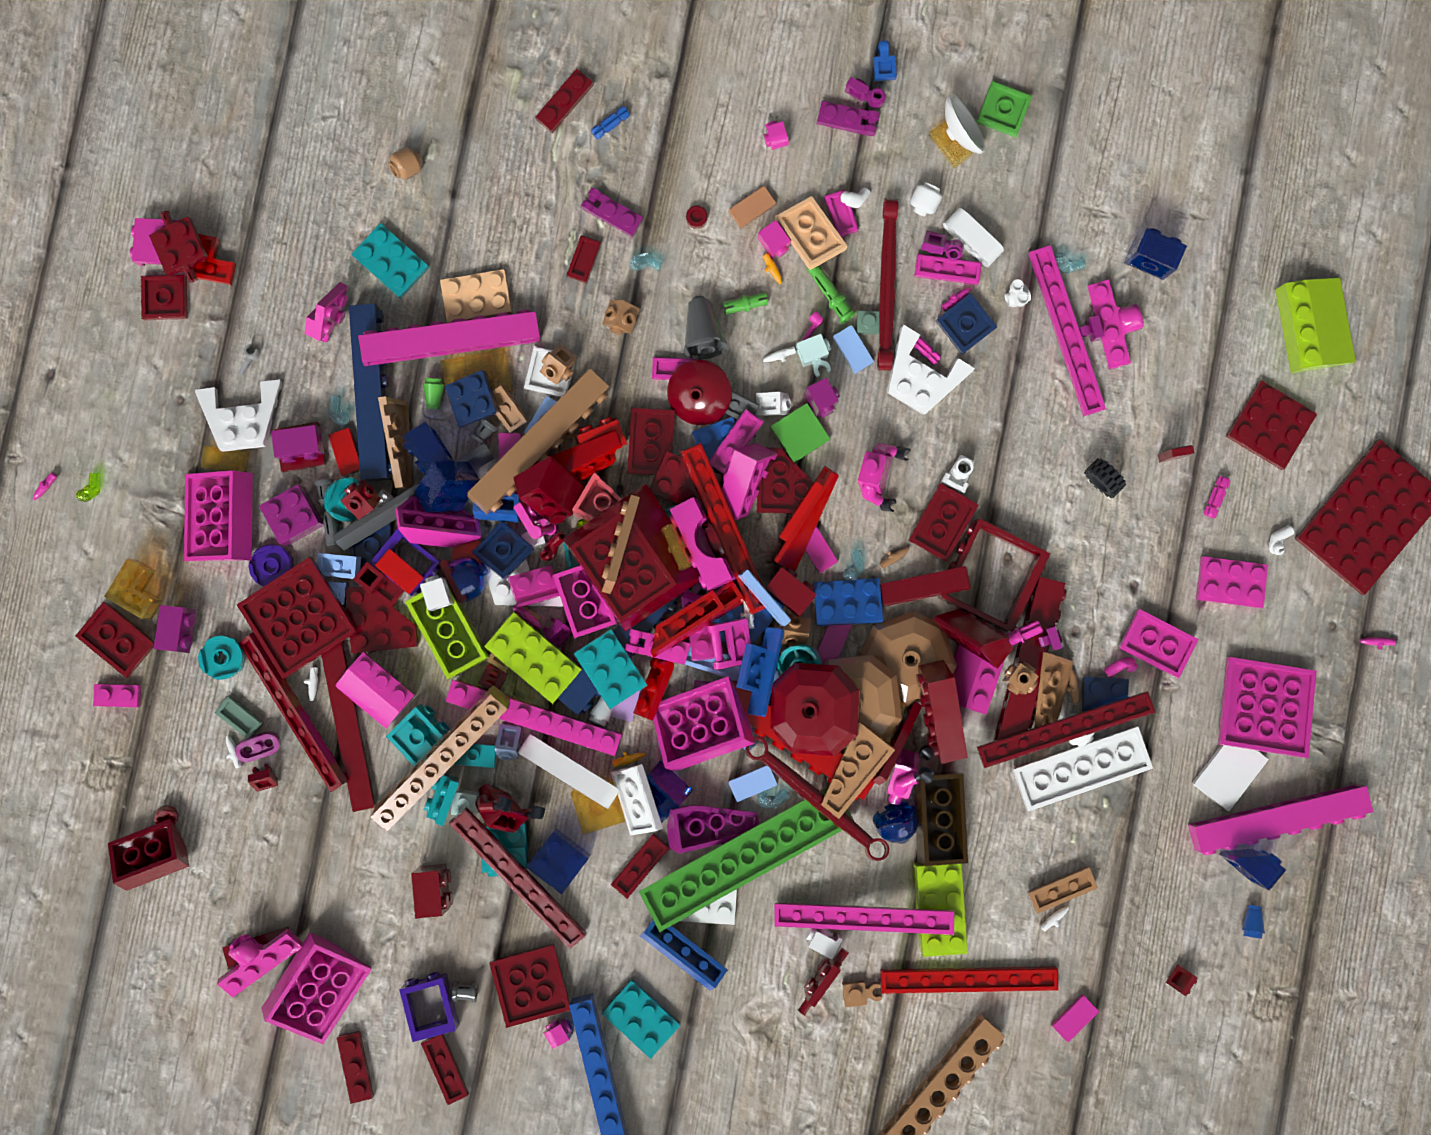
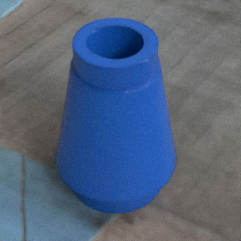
M1248 905L1242 930H1244L1243 936L1262 939L1263 933L1265 934L1262 907Z

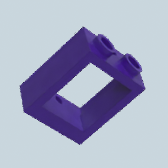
M397 529L371 560L370 564L379 570L375 564L389 549L393 550L401 539L405 540L432 561L422 574L423 580L410 593L411 596L415 592L420 594L422 592L420 584L425 583L424 581L429 575L431 577L435 576L441 568L438 565L441 560L421 544L410 543L400 530Z
M433 972L426 975V978L418 980L417 977L406 980L405 984L399 989L412 1042L457 1030L460 1024L455 1004L452 1000L447 973ZM439 985L447 1019L418 1027L410 992Z

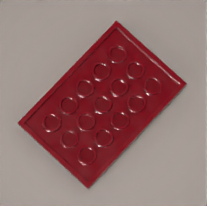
M1381 439L1376 440L1295 537V540L1358 593L1366 595L1431 516V481Z

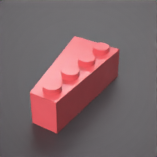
M594 473L572 511L574 516L587 523L622 499Z

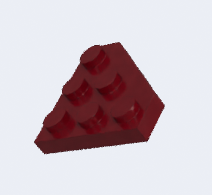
M766 447L778 454L775 460L770 459L765 470L769 473L766 479L761 478L757 486V490L760 491L757 496V513L793 514L813 482L781 448Z
M363 587L345 588L347 614L358 630L357 633L350 637L351 654L419 647L417 625L401 614L399 610L395 607H390L374 593H369Z

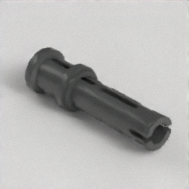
M334 479L314 481L319 497L317 504L321 506L327 546L338 545L332 537L338 532L337 519L333 518L324 507L326 489L333 483Z

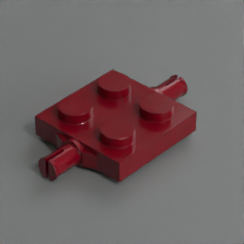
M163 211L164 213L161 212L160 216L165 226L149 234V237L165 274L172 276L178 272H185L189 283H193L198 280L193 268L199 262L208 259L207 253L190 217L187 216L177 222H173L170 212Z
M841 948L833 959L827 958L826 960L824 958L817 967L818 973L815 977L811 976L804 985L805 1000L797 1009L802 1015L805 1016L811 1006L815 1007L840 973L842 962L849 954L847 950Z

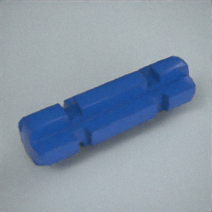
M624 106L618 108L616 113L613 112L603 119L600 125L597 124L591 128V133L597 140L603 137L605 132L608 133L618 126L621 120L624 121L630 116Z

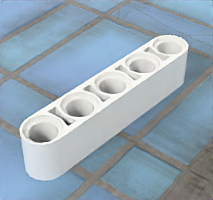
M531 734L528 735L518 751L520 755L609 809L620 791Z

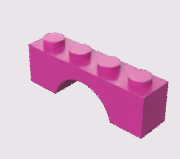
M693 497L671 508L672 515L670 520L675 528L678 527L681 532L679 539L684 548L688 547L691 554L689 560L694 568H698L700 573L698 579L702 587H707V590H714L736 579L727 559L710 557L701 548L699 532L707 517L699 500Z

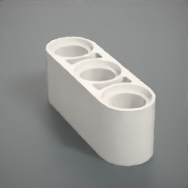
M958 208L943 224L945 230L954 239L960 240L964 248L979 262H982V265L985 267H989L1004 252L1002 245L962 208Z

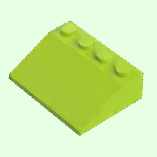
M1340 278L1308 279L1289 282L1275 289L1291 373L1356 363Z

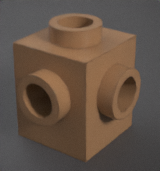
M610 299L602 324L609 327V331L617 335L632 333L639 308L624 300Z
M559 345L552 352H548L544 356L540 373L558 385L561 381H567L574 372L572 367L577 357Z
M788 615L791 621L786 626H781L778 623V628L784 630L781 645H807L811 618Z
M1014 663V665L1011 664L1006 669L1005 677L1002 681L1008 684L1006 688L1014 694L1026 695L1027 692L1031 693L1038 684L1036 680L1039 676L1034 673L1036 669L1028 663ZM1024 674L1026 678L1021 683L1020 676Z

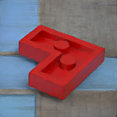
M198 234L208 259L199 262L193 268L197 278L232 286L236 264L216 259L220 241L217 237Z

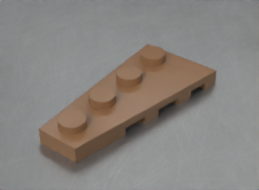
M386 396L378 397L395 488L409 489L414 486L408 402Z
M631 495L629 501H624L620 514L624 515L622 523L618 522L614 535L618 536L616 544L612 543L608 556L612 558L610 565H605L602 578H605L601 592L611 594L615 585L640 497Z
M1043 652L1034 728L1059 719L1074 661Z
M860 720L859 735L848 744L821 804L838 819L895 751L892 745Z

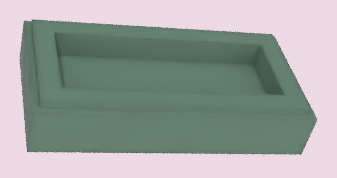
M228 695L214 712L245 738L254 736L264 724V721L231 695Z

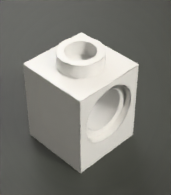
M436 575L426 578V583L420 584L429 611L453 604L445 578H439Z

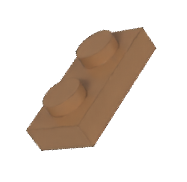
M503 384L493 390L499 409L496 415L509 433L529 420Z

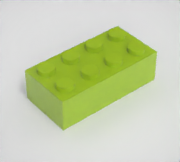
M447 581L453 600L452 605L429 611L422 592L405 601L448 680L482 663L490 656Z
M514 611L484 645L486 649L552 704L582 670L581 667Z
M913 862L916 909L954 910V935L918 933L920 953L923 957L968 954L962 865L924 866L918 862Z

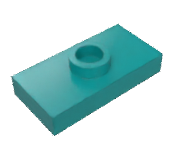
M474 743L454 765L495 768V745Z

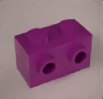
M827 378L807 387L804 393L816 417L821 415L822 418L834 413L835 407L839 402L837 398L840 397L837 388L834 385L831 386Z
M316 425L271 431L274 458L282 460V463L295 462L296 458L304 457V460L317 459L318 455L324 454L321 428Z
M160 605L153 649L190 653L193 643V629L196 622V610Z

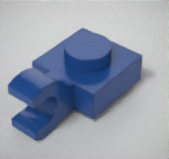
M879 41V56L873 58L874 81L896 80V56H889L888 41Z

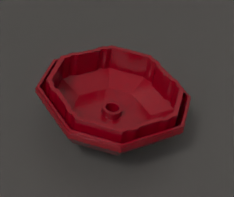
M793 663L773 682L770 729L791 753L836 756L859 735L860 689L839 665ZM809 706L814 709L813 715L808 713Z

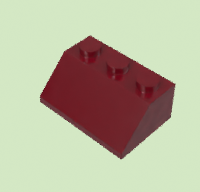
M551 456L513 477L519 499L553 525L561 523L573 515L572 509L585 489V485Z
M956 609L933 618L935 623L952 641L997 669L1014 649L1008 641L1010 639L1008 635L1000 630L995 632L994 628L985 621L980 623L977 621L978 618L969 611L965 614Z
M172 819L165 820L108 843L113 884L126 891L190 867L186 845Z

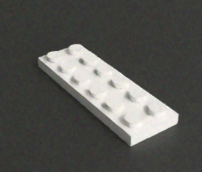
M1138 726L1091 741L1084 746H1076L1012 768L1028 812L1153 769Z

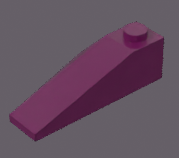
M688 805L671 809L667 823L669 848L680 854L729 842L758 826V813L699 805Z

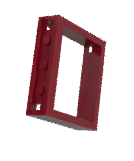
M979 518L975 522L971 521L966 530L968 537L965 542L961 541L956 551L959 555L956 561L952 560L947 570L962 567L979 530L1035 556L1004 622L948 594L939 595L938 598L965 612L969 611L977 618L1009 633L1014 631L1051 553Z

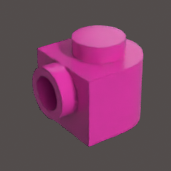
M771 121L765 124L766 134H763L766 147H771V150H775L789 145L783 121L779 123Z
M555 1019L545 1026L546 1030L543 1032L551 1048L554 1049L570 1040L573 1035V1027L568 1019H562L559 1022Z

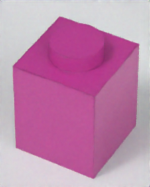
M776 220L758 232V240L772 259L776 256L780 258L789 251L791 240Z

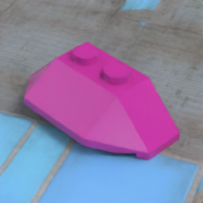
M411 496L395 510L398 529L410 543L451 548L482 537L479 519H475L474 515L471 516L466 510L450 501Z

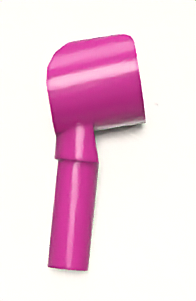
M816 311L810 316L809 320L813 325L809 328L803 340L810 338L814 330L823 323V317L819 312Z

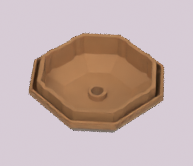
M915 611L873 625L860 652V656L873 655L897 674L901 708L909 707L914 702H920L919 694L923 693L921 687H918L916 674H919L918 665L944 660L952 674L957 667L946 634L933 619ZM909 655L914 657L912 664H908L906 661Z
M873 655L827 659L824 663L825 665H839L860 689L859 720L886 740L902 720L897 674ZM811 707V714H812V715L814 714V709H813V707Z

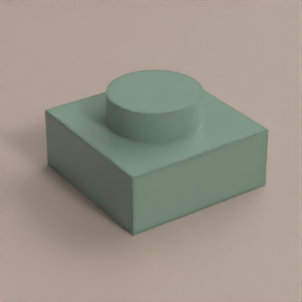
M857 311L856 333L878 335L879 311Z

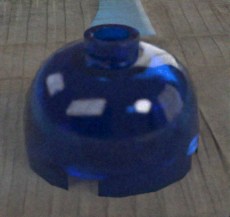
M460 557L448 563L449 568L452 566L455 572L451 573L462 596L468 595L466 598L467 602L477 598L485 591L487 587L486 576L489 575V572L484 563L479 564L476 559L471 557Z
M903 801L899 805L888 804L884 806L886 811L880 814L878 810L873 816L875 829L879 836L887 842L906 843L918 829L919 822L916 809L913 804L909 806L908 802Z

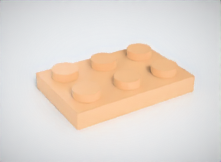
M812 196L775 216V220L789 237L792 246L809 270L847 250L846 243Z
M504 269L440 280L447 323H452V320L459 318L469 321L481 315H485L488 318L494 317L498 313H512L507 277Z

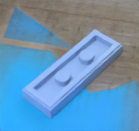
M743 570L738 575L781 626H786L791 621V618L749 570Z

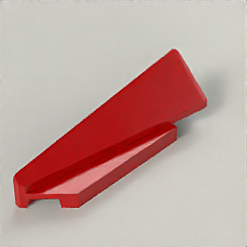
M611 432L551 455V457L582 481L614 464L616 460L615 452L622 447L618 434Z
M826 466L823 467L778 535L785 542L774 557V561L786 568L789 567L794 572L796 571L839 475Z
M733 580L724 585L717 593L711 590L658 624L655 628L653 645L650 650L653 658L744 603V597Z

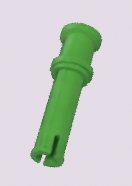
M820 265L811 270L809 268L806 269L828 299L830 309H834L840 318L839 322L841 324L846 323L857 314L846 302V296L837 291Z

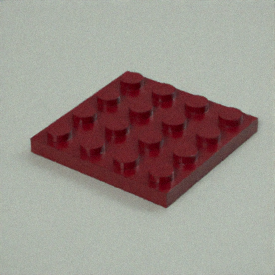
M308 557L237 604V607L282 679L288 678L358 632L312 557Z

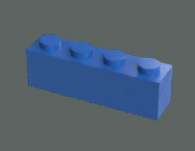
M653 918L640 935L641 938L710 991L717 987L728 969L672 926L659 932Z

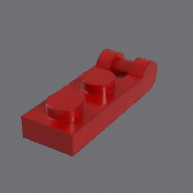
M655 657L650 661L651 670L645 681L647 686L642 689L633 711L634 714L651 721L655 717L674 670L673 662Z

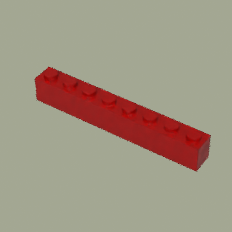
M732 681L749 723L755 728L753 732L763 739L765 736L773 740L771 744L781 751L784 748L788 749L770 729L771 706L768 705L765 717L748 714L751 693L737 688V683ZM839 752L836 756L791 753L790 757L799 763H802L803 760L810 764L808 769L819 776L821 773H824L829 777L827 781L831 783L844 754ZM874 777L856 797V801L859 797L863 800L874 785V782H872Z

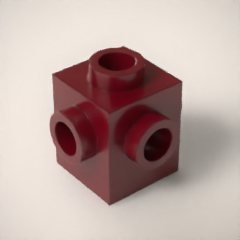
M362 479L357 484L354 482L350 483L343 490L345 495L340 501L346 509L351 511L358 519H361L376 507L381 497L374 491L372 486Z

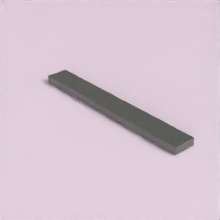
M485 443L337 532L332 537L345 551L397 519L396 508L411 496L430 499L489 463L494 457Z

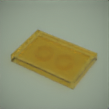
M505 348L441 360L445 385L484 370L487 373L492 391L503 384L508 392H514Z

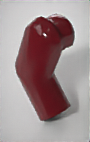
M558 532L545 543L543 550L540 552L542 560L551 561L555 558L559 546L564 542L562 539L566 537L563 532Z

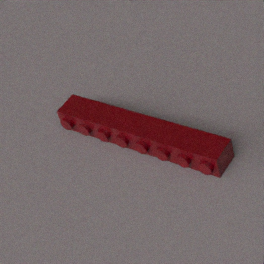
M1039 577L1032 591L1023 626L1038 620L1043 631L1024 640L1025 643H1018L1013 665L1014 663L1023 664L1026 662L1035 668L1034 673L1039 676L1036 680L1038 684L1031 693L1027 692L1026 695L1020 693L1016 695L1006 688L993 741L1026 731L1033 726L1034 716H1032L1033 709L1037 707V693L1040 683L1043 652L1049 653L1050 646L1041 647L1038 638L1048 635L1046 629L1054 626L1060 620V603L1065 600L1067 589H1064L1065 583ZM1024 674L1020 676L1021 683L1026 678Z

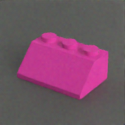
M581 566L553 575L574 638L617 624L614 615Z
M958 644L954 656L957 667L953 676L955 677L959 706L987 715L1004 661L997 669Z
M363 652L336 684L339 690L386 729L416 696L366 652Z

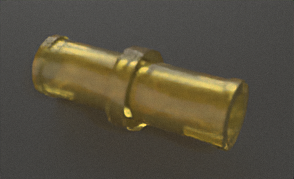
M675 524L663 527L661 531L669 545V553H672L678 569L684 570L690 567L692 562L684 548L686 546L685 542L681 541Z

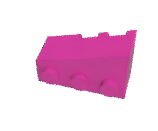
M758 443L734 450L729 459V469L723 477L722 492L735 520L748 516L760 492L756 488L761 478L766 479L769 473L765 470L770 459L775 460L778 454Z

